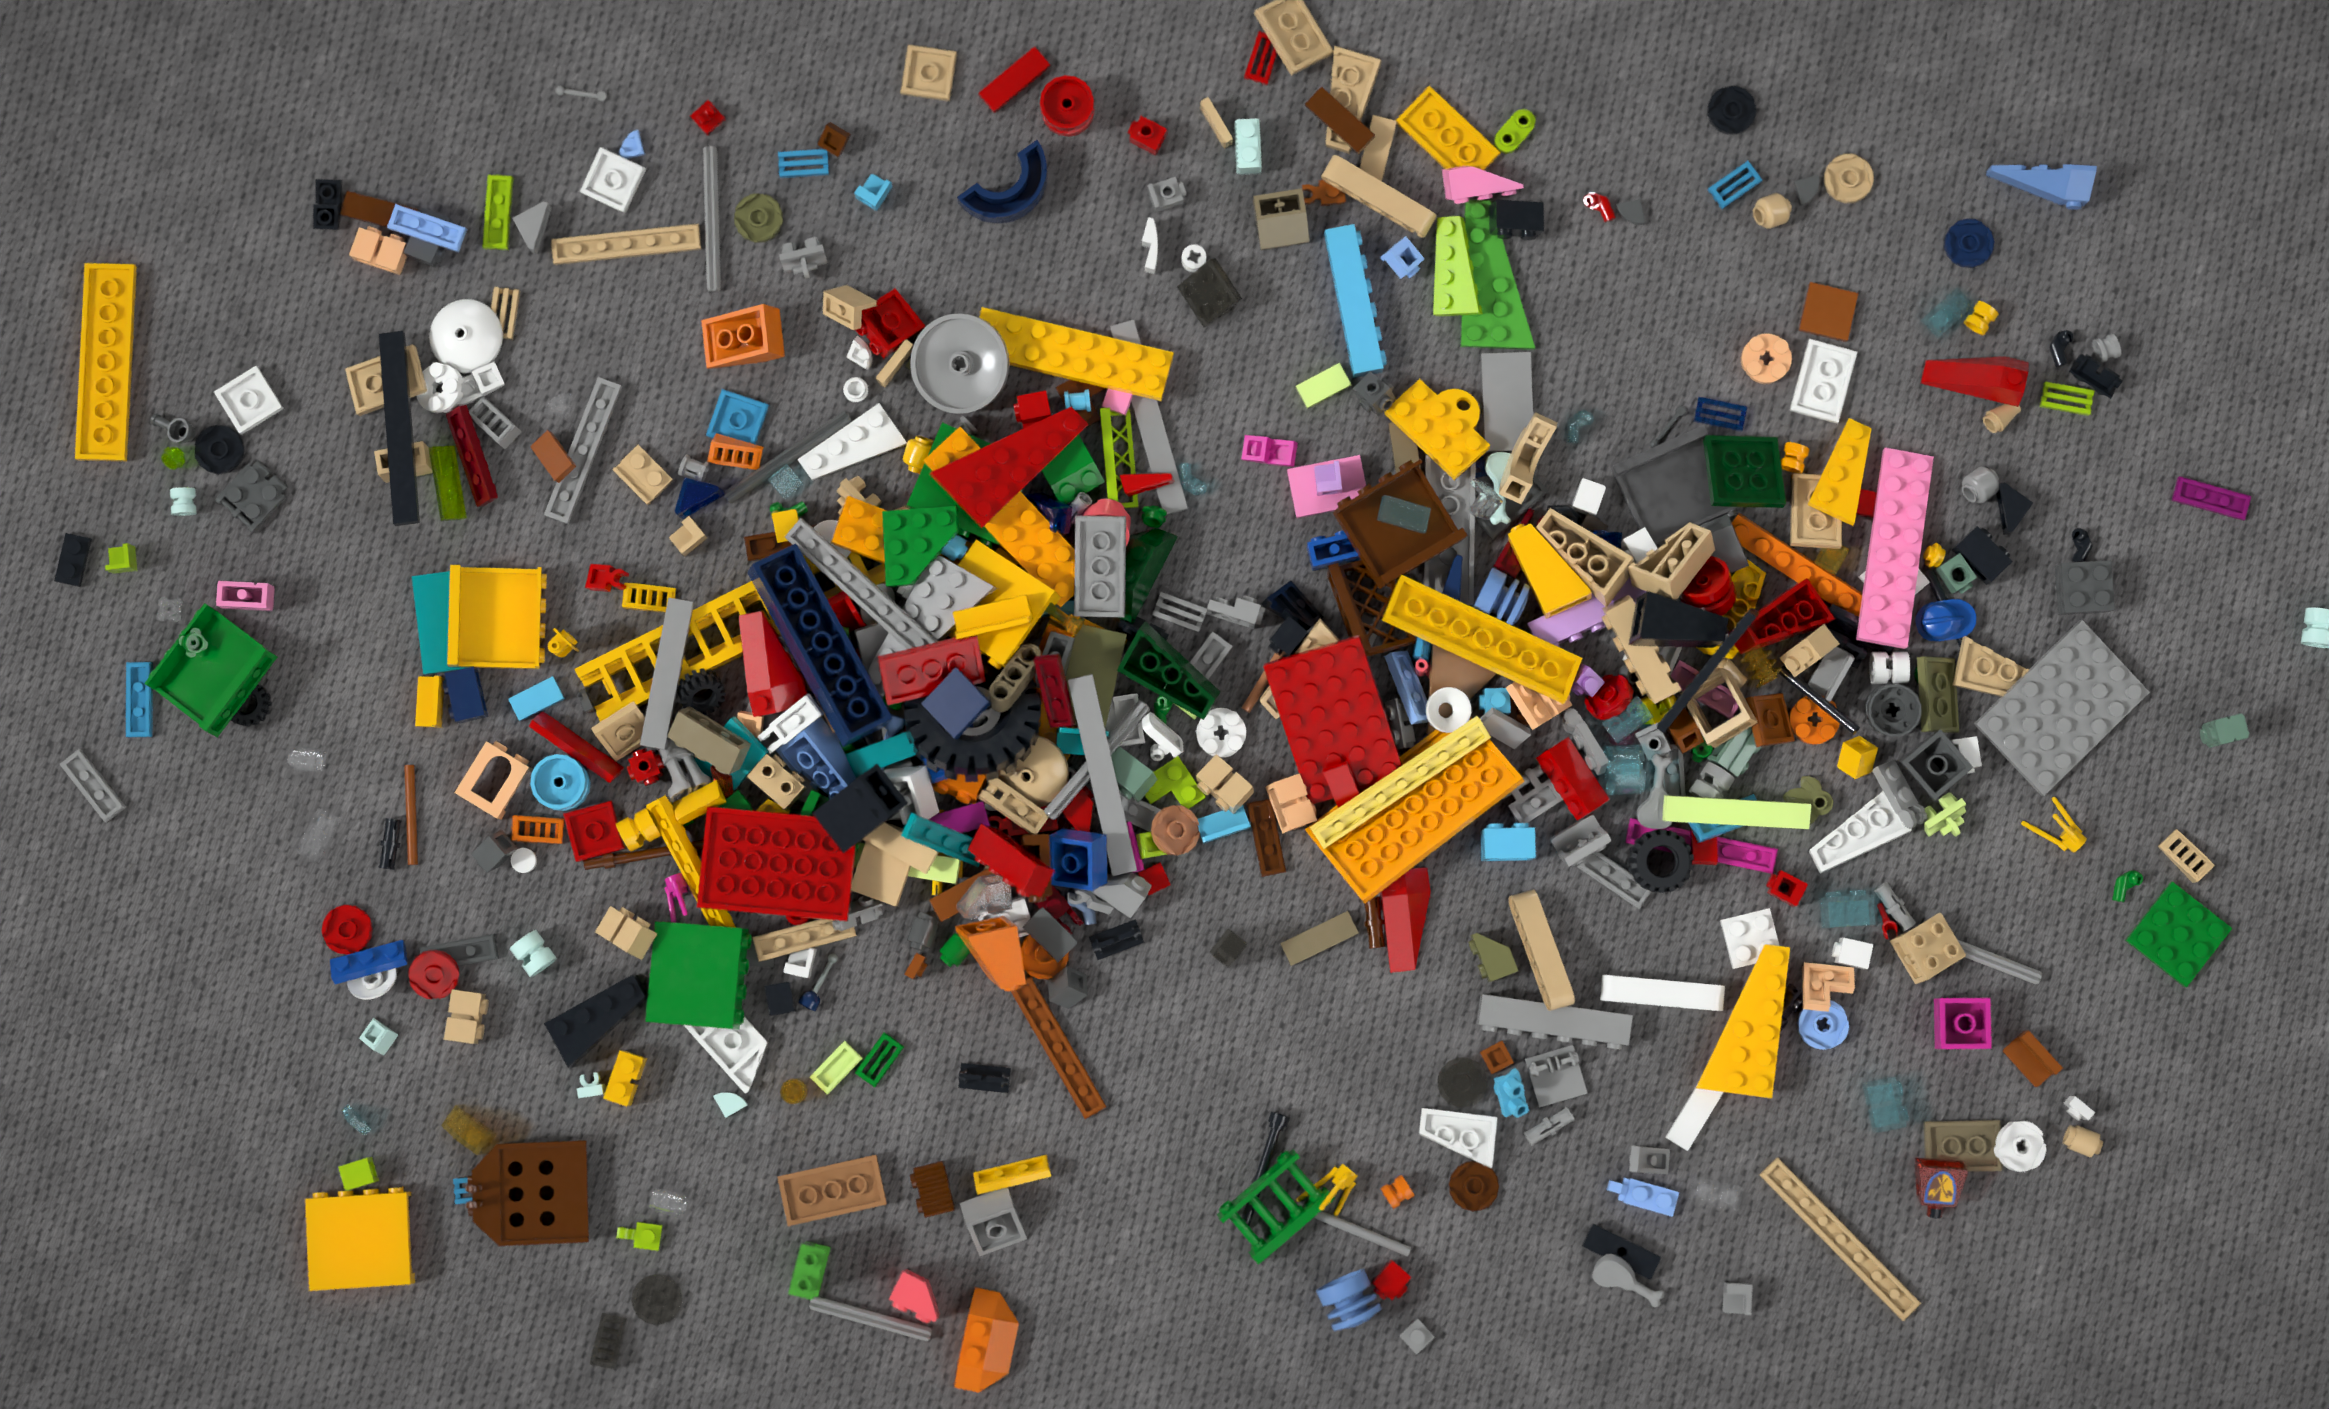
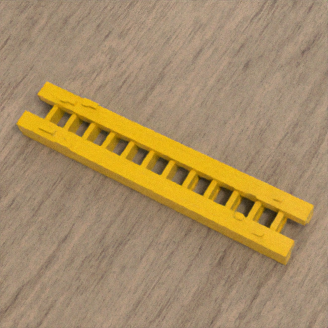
M850 552L847 558H850L852 564L875 585L886 584L885 564L867 571L860 555ZM803 555L813 575L822 572ZM752 581L693 610L688 637L695 636L703 653L689 660L684 655L679 681L681 679L686 680L684 675L687 673L690 676L693 675L692 671L695 669L697 673L700 672L701 668H704L706 672L708 669L713 671L743 656L741 634L732 638L723 620L738 612L740 615L747 614L746 608L762 601ZM835 584L836 587L824 592V595L829 599L843 590ZM762 601V604L770 618L769 621L771 622L778 636L781 637L782 635L780 631L778 630L769 611L767 610L764 602ZM717 624L725 642L709 649L701 631ZM663 625L575 668L578 678H580L584 687L587 688L602 680L608 694L613 696V698L595 706L600 722L633 701L638 707L648 703L653 678L642 683L634 664L649 657L655 668L656 653H658ZM627 668L635 687L620 694L611 676Z

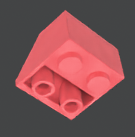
M905 1269L889 1298L894 1301L892 1306L903 1312L909 1309L917 1313L915 1317L925 1323L935 1322L940 1312L929 1280Z

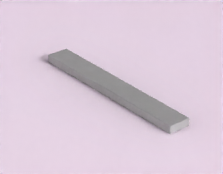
M1134 320L1110 326L1113 338L1141 345ZM1133 395L1131 402L1151 473H1171L1175 481L1173 484L1156 488L1161 508L1167 512V515L1187 510L1188 507L1158 402L1154 399Z
M800 518L787 533L785 538L791 544L796 543L802 554L906 649L938 642L803 518Z
M1093 675L1068 679L1103 834L1107 835V854L1112 876L1137 871Z

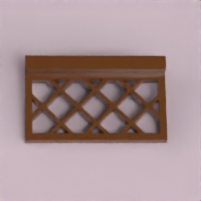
M1362 560L1341 566L1338 563L1328 565L1327 577L1348 637L1360 635L1367 658L1368 656L1416 643L1415 636L1406 632L1408 638L1398 640L1392 637L1395 626L1391 627L1388 634L1376 629L1378 622L1384 616L1396 586L1395 581L1387 585L1391 589V594L1386 598L1376 593L1378 589L1377 584L1372 591L1360 585L1365 576L1373 579ZM1354 570L1360 573L1361 576L1357 583L1346 578L1345 572ZM1357 590L1369 595L1364 605L1354 600L1353 596ZM1372 598L1385 603L1380 612L1367 607ZM1364 612L1377 617L1372 626L1362 622L1361 617ZM1372 633L1385 639L1382 645L1371 648L1369 638Z

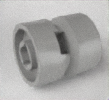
M1707 762L1700 773L1702 778L1694 782L1689 792L1694 797L1723 798L1722 792L1729 790L1735 778L1721 767Z

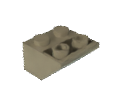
M1302 188L1253 196V207L1261 250L1310 242Z

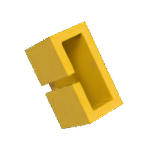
M619 1050L603 1099L624 1106H631L638 1084L631 1083V1080H640L647 1058Z

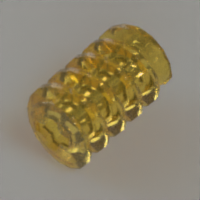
M1764 647L1746 652L1745 656L1741 659V663L1750 662L1749 666L1745 669L1746 672L1755 671L1750 678L1751 681L1760 680L1755 687L1756 689L1778 678L1777 675L1782 670L1781 667H1772L1777 660L1768 659L1772 651H1763Z

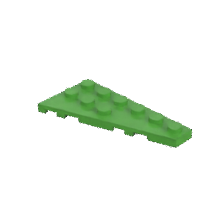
M1469 200V202H1465L1464 222L1470 247L1468 249L1469 256L1474 268V281L1477 284L1479 293L1477 295L1478 302L1483 314L1462 315L1461 347L1535 350L1503 240L1498 238L1497 235H1489V205H1491V201Z

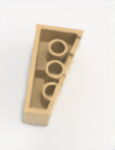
M1550 508L1536 526V530L1590 588L1591 593L1607 608L1630 577L1628 566L1634 562L1633 557Z
M1626 595L1609 604L1607 608H1602L1605 615L1601 618L1607 630L1612 629L1616 637L1613 638V642L1619 652L1624 651L1627 657L1624 663L1630 674L1635 672L1639 680L1635 684L1641 695L1646 694L1656 704L1681 691L1678 682H1675L1670 675V667L1663 656L1659 654L1658 646L1629 645L1635 610V602L1632 597Z

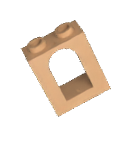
M486 741L455 793L501 820L506 813L504 809L527 772H531L532 768L527 766L529 761L519 754L513 757L506 753L508 748L501 743L495 741L494 744ZM496 756H503L510 761L511 772L494 801L490 802L472 791L489 761Z

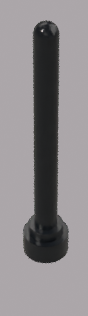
M1271 1111L1268 1119L1271 1129L1253 1183L1268 1171L1280 1131H1283L1284 1127L1288 1126L1290 1117ZM1249 1202L1246 1203L1242 1215L1243 1220L1248 1226H1250L1255 1211Z

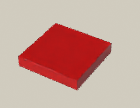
M612 801L563 814L576 862L625 849L623 839L616 827L618 820Z

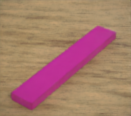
M1630 818L1625 839L1627 844L1634 845V841L1646 832L1667 830L1682 836L1691 847L1689 830L1670 826L1664 829H1650L1641 825L1637 819ZM1717 836L1718 863L1769 874L1774 872L1778 849ZM1658 846L1653 848L1656 850L1672 853V851L1667 847Z

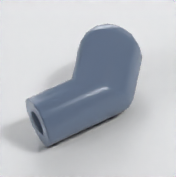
M1067 899L1068 904L1072 906L1071 908L1076 907L1083 912L1084 925L1097 924L1095 911L1087 908L1086 902L1072 904Z

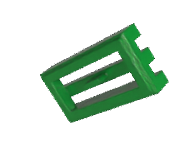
M884 1032L855 1074L876 1088L905 1046ZM886 1039L889 1042L865 1075L862 1071ZM893 1045L897 1047L875 1080H872L870 1077Z

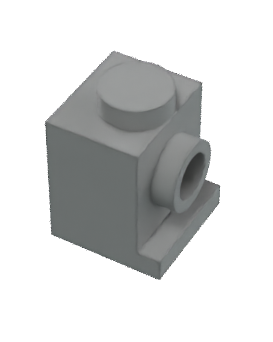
M1176 177L1147 185L1155 213L1183 204V196H1186V191L1182 181L1177 183ZM1165 189H1171V195L1166 196L1163 194Z
M1658 723L1635 733L1650 762H1652L1651 757L1654 754H1659L1662 758L1669 757L1668 754L1673 752L1665 732L1662 733L1657 729ZM1654 739L1659 743L1656 749L1650 747V742Z

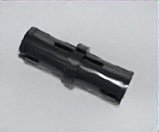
M386 818L383 840H380L382 850L378 868L395 870L397 848H400L401 844L398 843L402 820Z

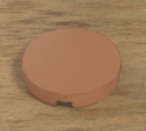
M1173 805L1161 809L1152 821L1151 834L1154 843L1159 850L1168 855L1177 856L1188 853L1196 846L1199 840L1198 819L1191 810L1184 806Z

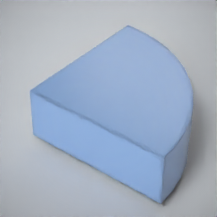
M638 130L631 132L622 143L619 152L621 157L630 159L645 155Z

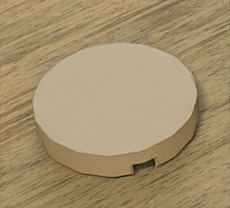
M1842 154L1834 158L1827 166L1824 174V186L1829 195L1843 203H1855L1863 199L1870 192L1874 182L1873 170L1870 164L1855 154Z

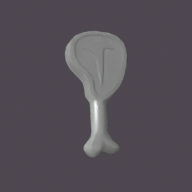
M1654 754L1651 757V761L1655 766L1653 787L1650 789L1649 797L1637 809V820L1644 827L1664 829L1672 823V821H1663L1662 816L1664 795H1669L1663 787L1665 769L1673 760L1670 757L1662 758L1659 754Z
M1606 1254L1595 1264L1593 1279L1598 1285L1632 1290L1647 1298L1652 1307L1660 1306V1299L1665 1296L1664 1291H1654L1639 1283L1635 1278L1633 1269L1619 1256Z

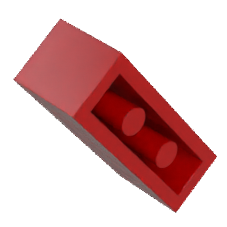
M1569 737L1536 758L1541 769L1547 774L1555 790L1561 795L1570 813L1574 815L1577 821L1610 800Z

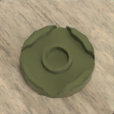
M759 193L751 194L744 197L737 204L734 213V224L739 234L746 240L754 243L766 242L773 239L780 232L783 224V212L778 202L771 196Z

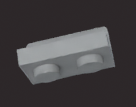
M1593 814L1587 815L1550 838L1560 859L1568 867L1582 863L1586 856L1593 852H1600L1607 846L1606 844L1612 841L1608 833L1600 827Z

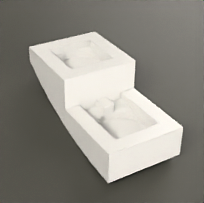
M1148 217L1142 238V246L1150 248L1145 264V272L1155 274L1158 257L1157 231L1153 218Z
M495 362L471 371L472 374L463 377L464 384H461L463 396L458 405H467L505 385Z

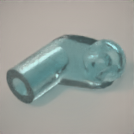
M1191 463L1179 464L1182 488L1196 496L1205 494L1207 485L1205 482L1192 476Z

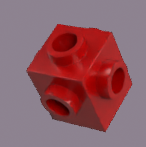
M647 748L640 749L632 753L634 757L628 759L630 766H627V770L632 781L636 779L637 783H644L645 786L658 782V777L664 775L662 768H665V766L663 765L660 754L656 755L652 750L647 751ZM642 762L648 763V769L645 771L640 769Z

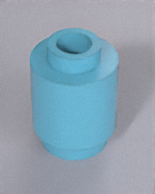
M956 535L947 543L940 554L953 562L956 558L961 560L968 549L965 545L967 540Z

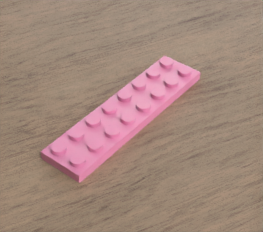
M1890 448L1883 449L1856 640L1902 649L1908 647L1933 456Z

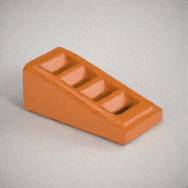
M716 433L711 441L708 462L757 470L760 468L764 447ZM729 449H732V450H733V454H732V455H731V454H728V453H729ZM739 451H743V457H742V458H741V457H738V456H739ZM749 452L754 453L753 460H748Z
M513 815L510 840L513 842L562 844L564 819ZM520 822H525L524 836L519 835ZM530 823H535L534 836H529ZM541 823H545L544 837H540ZM551 824H556L555 838H550Z

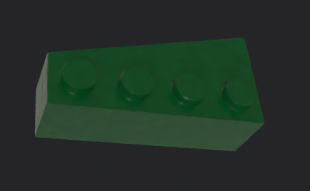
M1146 621L1139 628L1116 670L1202 720L1209 714L1221 692Z

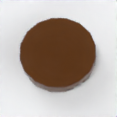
M1468 1161L1457 1166L1450 1176V1195L1453 1201L1462 1209L1481 1211L1491 1206L1497 1198L1499 1182L1492 1168L1476 1161Z

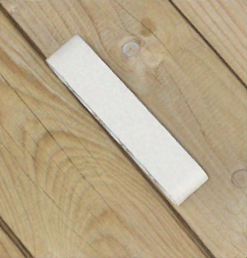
M1602 975L1600 1000L1723 1011L1725 986Z

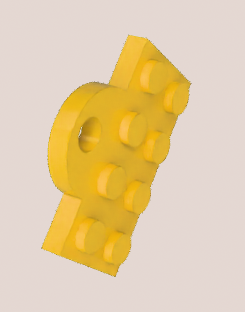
M1419 379L1384 412L1400 430L1454 480L1490 449V444L1474 430L1480 416L1479 405L1476 399L1464 390L1448 389L1437 395ZM1460 401H1466L1469 403L1470 408L1463 411L1456 404Z

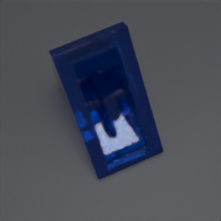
M684 477L675 513L677 516L685 519L723 497L724 490L716 485Z

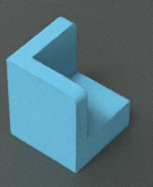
M871 174L864 186L859 185L854 194L856 199L877 211L893 186L889 180L884 181Z

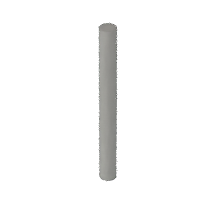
M1324 1211L1319 1212L1314 1217V1219L1407 1257L1410 1253V1246Z

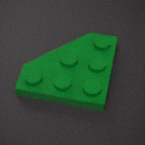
M957 506L882 511L886 586H911L919 579L920 574L939 556L947 543L959 533Z

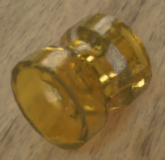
M790 1079L783 1083L780 1093L785 1102L797 1104L805 1100L808 1089L806 1084L800 1079Z

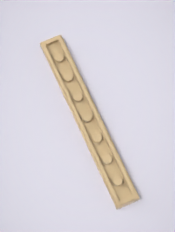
M1778 1157L1759 1174L1902 1321L1921 1304Z

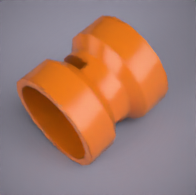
M1402 1175L1395 1178L1394 1183L1386 1184L1380 1188L1393 1210L1400 1206L1401 1201L1409 1200L1415 1196Z

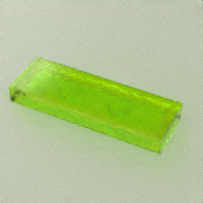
M433 446L429 448L440 519L441 521L464 520L467 516L455 446Z

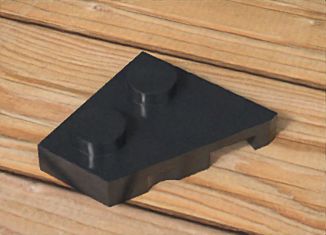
M1291 580L1261 603L1263 607L1283 619H1286L1288 616L1291 617L1306 631L1311 629L1319 619L1323 618L1321 613Z

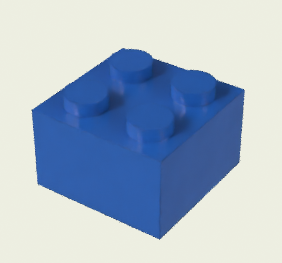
M1062 828L1049 835L1050 865L1055 870L1051 877V885L1094 891L1107 883L1106 834Z

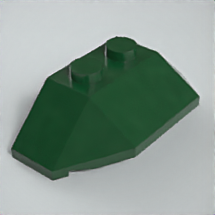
M1158 528L1130 535L1126 546L1125 617L1116 618L1134 623L1178 538L1176 535Z

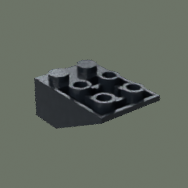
M876 764L812 814L844 854L899 813L908 802L881 767Z

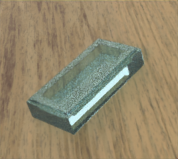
M1384 495L1381 499L1377 520L1423 534L1427 530L1431 508Z

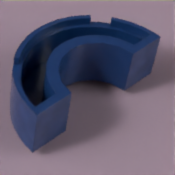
M1038 140L1017 154L1021 165V175L1018 182L1012 188L1004 192H991L983 189L976 183L957 197L958 204L971 216L989 223L1012 222L1027 215L1041 200L1047 184L1046 158Z

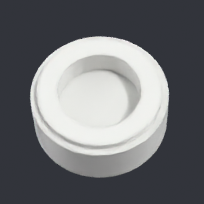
M527 848L517 849L511 856V865L517 872L529 873L537 865L536 854Z

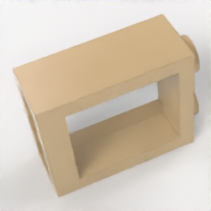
M1716 668L1687 704L1705 741L1714 748L1758 723L1731 672L1725 668ZM1726 682L1742 713L1712 730L1696 699Z

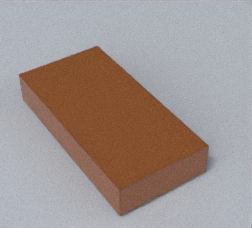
M549 430L530 446L554 481L558 483L577 467L554 434Z

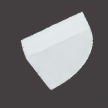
M856 336L847 358L868 370L872 364L871 350L863 339Z

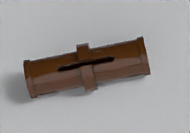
M1374 897L1364 904L1366 911V921H1364L1365 927L1367 926L1369 949L1385 947L1382 926L1384 925V919L1381 918L1380 898Z

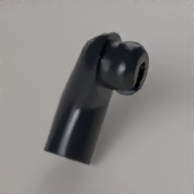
M2076 528L2072 532V539L2077 551L2071 561L2085 562L2092 550V542L2086 530Z

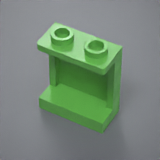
M810 1241L801 1244L788 1294L810 1300L814 1299V1296H819L831 1247Z

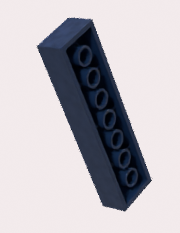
M795 543L753 563L747 573L842 746L845 747L887 726L892 720V716L797 544Z

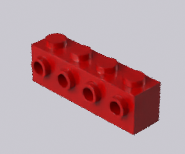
M982 823L968 848L976 856L975 860L977 862L990 866L988 869L990 872L1003 876V882L1017 887L1016 891L1026 897H1030L1031 894L1042 897L1055 871L1001 830Z

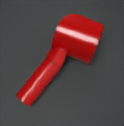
M1883 903L1877 904L1883 921L1882 930L1885 939L1888 940L1887 930L1889 929L1894 930L1896 936H1898L1897 924L1890 921Z

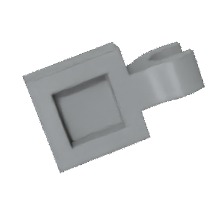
M1074 888V893L1076 894L1068 893V901L1072 904L1086 902L1087 908L1110 914L1114 909L1113 906L1089 890Z

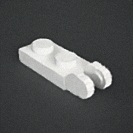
M807 694L770 723V727L757 736V738L761 742L775 732L779 740L772 743L767 749L771 754L783 744H787L797 734L821 717L824 712L811 695Z

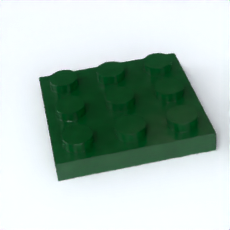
M1705 435L1703 444L1711 506L1784 508L1786 498L1777 437Z

